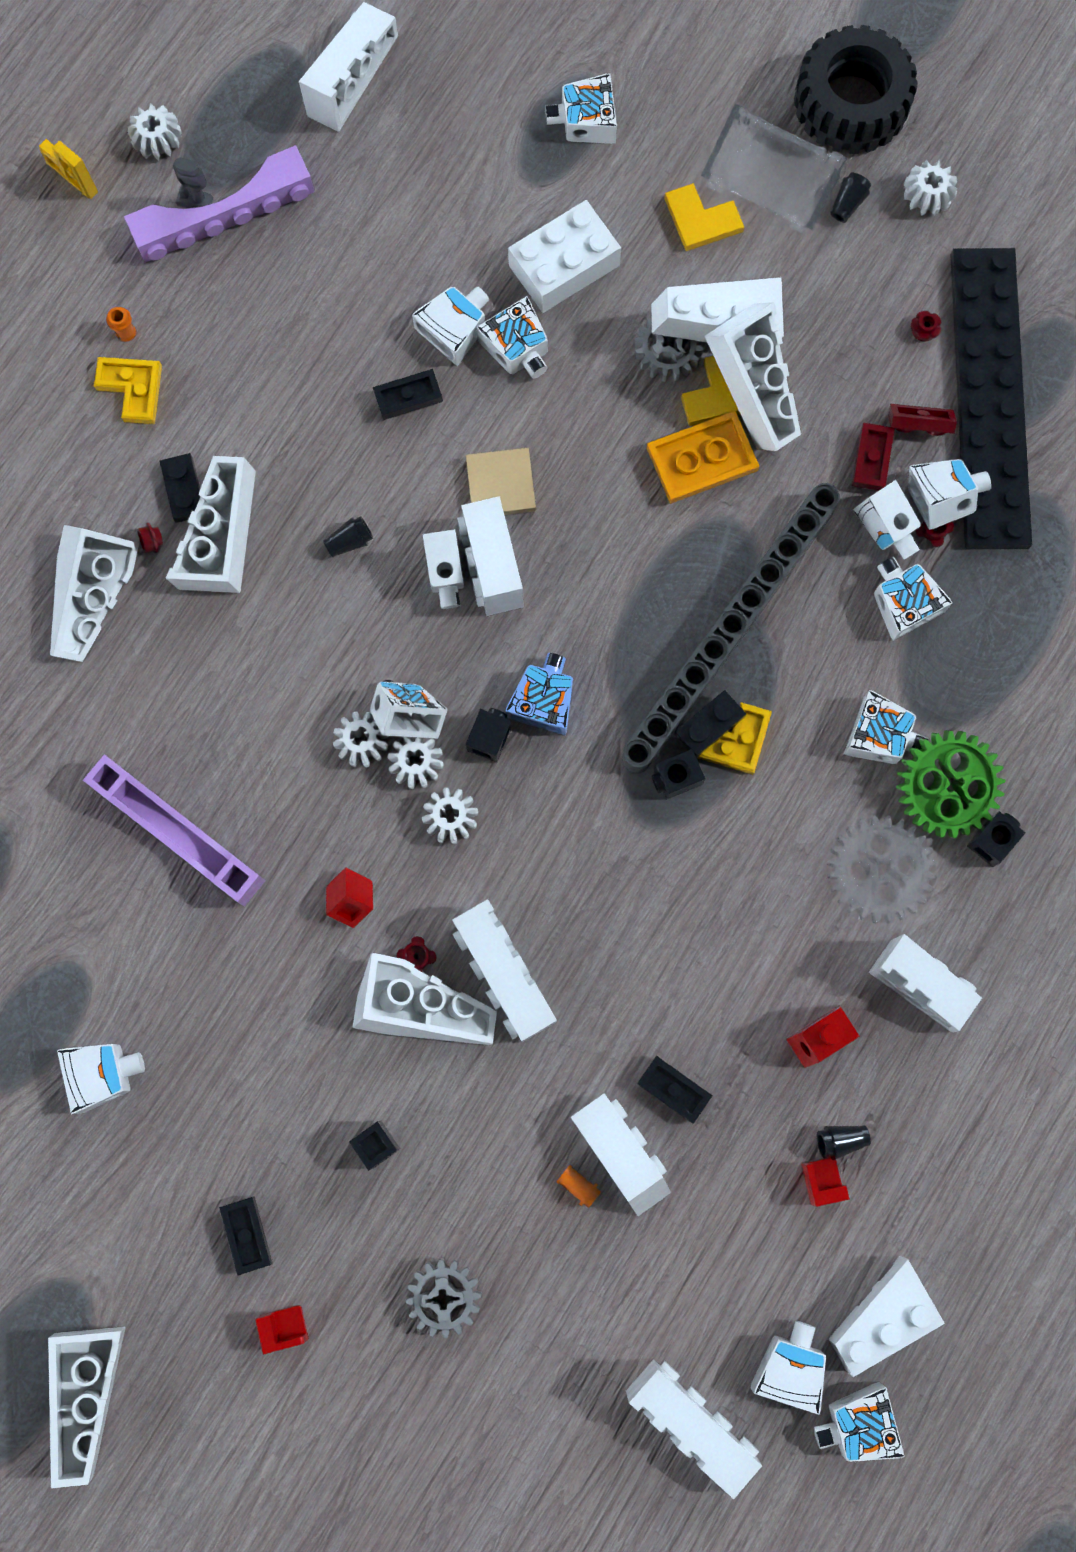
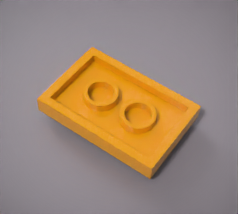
M736 411L649 442L646 447L670 504L757 472L760 467Z

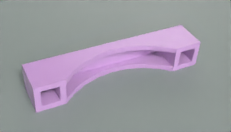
M295 145L267 157L261 169L248 184L235 194L219 202L188 209L166 208L152 204L128 214L124 218L146 263L150 260H159L167 253L179 248H188L196 241L208 236H217L223 230L237 224H246L252 218L263 213H272L278 210L280 206L292 201H301L309 194L314 193L310 174Z
M106 755L102 756L83 779L90 787L244 907L266 881Z

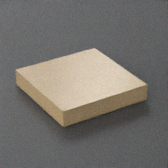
M529 448L466 455L471 503L500 496L504 515L536 512Z

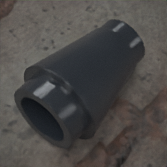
M851 172L848 177L843 178L833 209L830 212L831 216L837 221L846 223L848 218L870 195V181L854 172Z
M361 516L356 519L352 517L327 539L323 540L329 554L335 557L336 555L367 546L368 541L373 539V535Z
M865 1125L825 1126L824 1130L817 1132L818 1149L824 1159L831 1158L836 1160L871 1144L870 1133Z

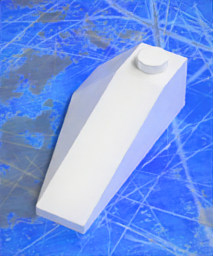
M64 525L57 554L50 655L83 662L101 630L100 624L108 610L113 609L115 606L117 594L123 584L128 583L133 574L139 543L83 528Z
M376 953L370 955L357 995L353 1028L387 1035L483 1045L493 1044L497 1011L463 992L458 993L442 984V980L433 975L431 977L414 968L415 965L405 959Z

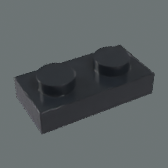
M433 369L373 387L383 420L443 402Z
M191 453L159 461L175 523L189 520L191 512H195L200 499L198 495L200 486Z
M724 690L676 730L675 735L688 750L693 749L697 758L745 718L746 713Z
M655 1056L637 1082V1085L692 1124L695 1123L713 1096L658 1056Z
M255 1196L219 1207L237 1276L272 1265L273 1262Z

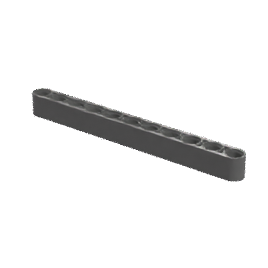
M821 483L813 488L626 743L622 762L628 771L641 773L649 768L832 517L840 500V494L834 485ZM825 498L829 501L830 506L822 507L815 499ZM800 522L808 523L812 531L804 532L799 529L797 524ZM779 548H790L794 552V556H783ZM762 572H771L775 576L776 581H764L760 574ZM752 597L757 601L758 606L753 608L747 607L743 604L742 598ZM734 622L738 625L740 631L736 633L727 632L723 624ZM708 647H715L720 651L721 656L716 659L709 658L704 650ZM690 672H696L702 677L703 681L697 685L691 684L685 676ZM678 698L683 702L684 707L678 711L672 710L668 707L667 700ZM658 723L664 727L665 733L662 736L656 737L649 733L647 727L650 724ZM640 749L645 753L646 760L641 763H635L629 758L628 753L631 750Z

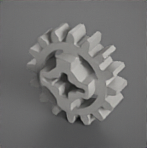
M648 318L647 328L640 326L639 337L635 338L634 347L637 348L635 359L642 360L640 369L650 368L651 378L655 377L657 373L661 374L662 382L666 381L668 375H672L674 381H678L679 373L681 372L688 377L691 367L697 368L699 364L698 357L702 356L703 347L700 346L701 341L652 334V319ZM652 338L653 346L652 350L649 351L648 342ZM688 343L689 353L687 356H685L684 348L685 345Z
M440 1258L437 1268H434L430 1262H427L425 1264L427 1273L424 1275L417 1270L414 1276L419 1281L418 1284L409 1283L407 1287L408 1290L414 1293V1296L408 1297L405 1300L406 1304L414 1305L415 1307L410 1312L409 1317L415 1318L419 1316L421 1320L417 1328L420 1330L426 1325L430 1326V1336L432 1337L437 1329L442 1330L444 1338H448L452 1328H454L458 1335L461 1334L463 1331L461 1323L464 1322L471 1326L474 1321L469 1313H479L480 1307L474 1304L473 1301L481 1298L482 1292L473 1291L472 1288L478 1283V1279L472 1278L469 1280L466 1277L470 1270L468 1266L462 1271L457 1270V1260H454L451 1266L447 1267L444 1258ZM449 1275L457 1278L465 1289L455 1287L450 1282ZM436 1276L435 1287L431 1291L421 1292L427 1280ZM441 1289H446L447 1295L455 1297L449 1300L446 1307L442 1306L440 1300L433 1299V1297L439 1295ZM467 1303L462 1314L452 1320V1310L457 1305ZM430 1307L438 1315V1321L431 1318L423 1308Z

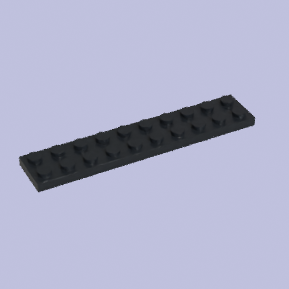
M953 248L950 258L960 459L964 462L971 475L986 471L991 480V489L978 493L976 511L963 517L965 549H1029L1032 546L1015 248Z

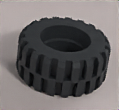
M853 25L844 26L840 32L837 29L827 32L825 39L823 37L818 38L812 44V48L806 52L795 88L794 106L797 108L796 115L801 124L805 123V132L810 137L815 135L817 137L816 142L823 147L826 144L833 147L832 151L841 153V150H849V154H859V151L865 149V152L868 153L876 150L878 144L885 146L891 142L893 136L898 135L902 130L917 91L916 65L910 63L912 56L906 48L902 50L900 48L902 43L895 37L891 39L886 36V31L878 29V31L870 30V26L861 25L860 28H854ZM844 76L860 77L874 85L881 98L869 104L849 103L838 97L831 89L829 83Z

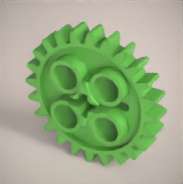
M944 730L943 739L939 733H931L932 743L921 738L919 740L921 750L910 747L909 751L913 759H902L901 762L908 769L907 771L897 772L898 776L905 778V783L897 785L896 789L905 791L906 795L899 798L898 801L903 804H909L904 811L905 815L912 816L916 814L912 822L914 825L920 826L924 823L923 831L931 833L935 829L936 836L944 837L947 832L950 837L957 838L959 830L962 834L968 836L971 831L970 825L981 830L982 824L980 819L990 820L992 818L988 810L990 808H1000L994 801V798L1002 797L1005 794L997 790V785L1005 783L1006 780L996 777V773L1004 768L1001 765L992 764L998 757L997 753L985 754L990 746L988 743L982 742L978 744V736L970 735L967 738L966 732L958 731L954 737L953 731ZM958 753L961 757V763L956 769H953L950 761L952 756ZM936 759L939 760V765H940L942 771H941L940 769H938L937 766L935 765V760H936ZM931 771L934 781L930 787L925 788L923 784L924 775ZM947 777L954 779V781L951 783V786L954 789V791L947 789V787L950 786V781ZM975 780L978 784V790L975 795L970 797L968 786ZM960 797L964 799V801L967 804V807L965 809H963ZM949 799L951 802L950 811L943 815L940 810L941 804L944 800Z

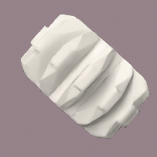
M151 103L149 110L144 111L138 108L139 116H130L131 126L127 127L133 148L137 152L141 151L142 156L146 159L153 154L154 158L159 161L160 155L163 153L171 157L170 148H179L178 138L182 137L176 116L173 112L168 113L164 105L157 110Z
M926 160L922 163L921 167L915 165L911 169L910 175L906 177L904 182V188L906 189L904 200L911 201L910 210L918 207L921 209V216L927 210L935 216L939 213L940 209L945 211L949 208L951 201L957 194V188L955 187L957 176L950 175L951 166L942 169L940 168V161L931 166Z
M353 712L352 717L354 721L349 722L347 718L343 717L341 723L345 729H334V734L340 739L335 740L333 746L335 749H342L338 755L341 760L350 757L349 763L351 766L355 767L359 759H361L364 767H369L368 757L372 756L376 761H380L381 756L377 749L382 751L388 750L387 743L381 740L389 736L381 734L375 720L372 722V714L370 712H366L362 720H360L358 712ZM362 733H364L368 741H361L358 746L354 738H360Z
M404 737L406 743L404 746L395 741L393 747L399 753H389L387 758L391 762H395L388 769L391 774L399 773L396 777L398 784H402L408 778L409 789H414L416 780H420L421 786L426 788L428 786L425 779L427 776L435 781L438 779L437 773L432 769H442L444 764L442 761L437 760L442 755V750L440 748L432 749L435 745L433 738L428 739L423 744V738L416 737L415 742H412L410 737ZM411 756L414 758L420 756L422 764L420 766L417 764L411 766L409 758Z
M444 788L445 798L440 799L438 794L434 792L431 794V797L436 804H424V810L432 814L423 816L422 821L425 824H432L427 829V833L430 836L440 830L438 842L443 843L448 834L450 835L451 843L457 844V833L460 832L464 839L469 838V833L465 826L471 829L477 827V823L469 818L477 816L478 809L468 808L473 803L471 796L461 801L463 796L461 789H457L454 797H451L449 788ZM453 809L454 814H459V817L454 816L455 822L448 823L446 818H442V814L446 816V810Z

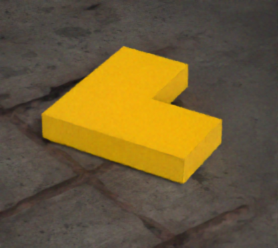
M45 139L39 145V150L46 163L83 195L92 199L98 193L83 160L59 140L53 145L49 140Z
M694 183L665 193V202L685 251L744 231V224L734 200L704 209Z
M714 356L705 357L703 361L710 387L682 393L681 395L689 426L703 423L732 411H736L737 415H740Z
M98 357L94 387L97 391L124 392L121 416L124 422L155 424L162 364L160 361Z
M741 702L739 706L746 713L745 718L733 727L732 732H727L697 758L753 775L772 711Z

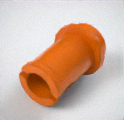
M123 307L112 308L106 317L107 325L116 332L118 339L120 337V340L123 342L131 341L136 336V329L131 323L132 317L130 312Z
M571 1165L567 1167L557 1180L558 1184L562 1185L581 1201L579 1203L580 1206L584 1204L589 1208L601 1193L597 1188V1183L593 1185Z

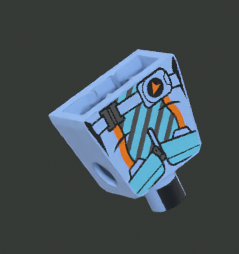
M547 653L543 668L534 665L527 667L506 708L508 719L566 736L573 678L561 674L566 661L565 657L555 653Z

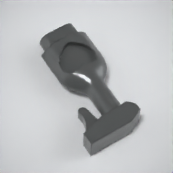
M177 158L173 169L178 181L182 184L176 199L177 206L196 208L212 204L213 196L202 191L206 187L207 182L202 169L196 161Z

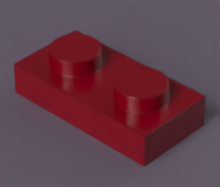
M890 404L888 413L890 426L899 432L910 433L913 430H920L935 436H942L945 433L955 434L957 420L954 410Z
M863 422L853 474V487L876 491L886 487L895 428Z

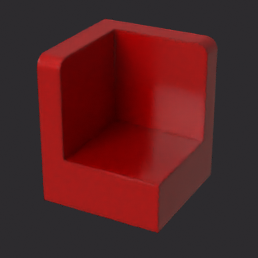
M345 867L327 885V916L354 928L373 910V882L370 879Z
M825 1158L801 1164L812 1206L818 1207L850 1200L847 1186L841 1183L836 1160Z
M301 1305L262 1314L255 1319L263 1355L304 1344L309 1339Z

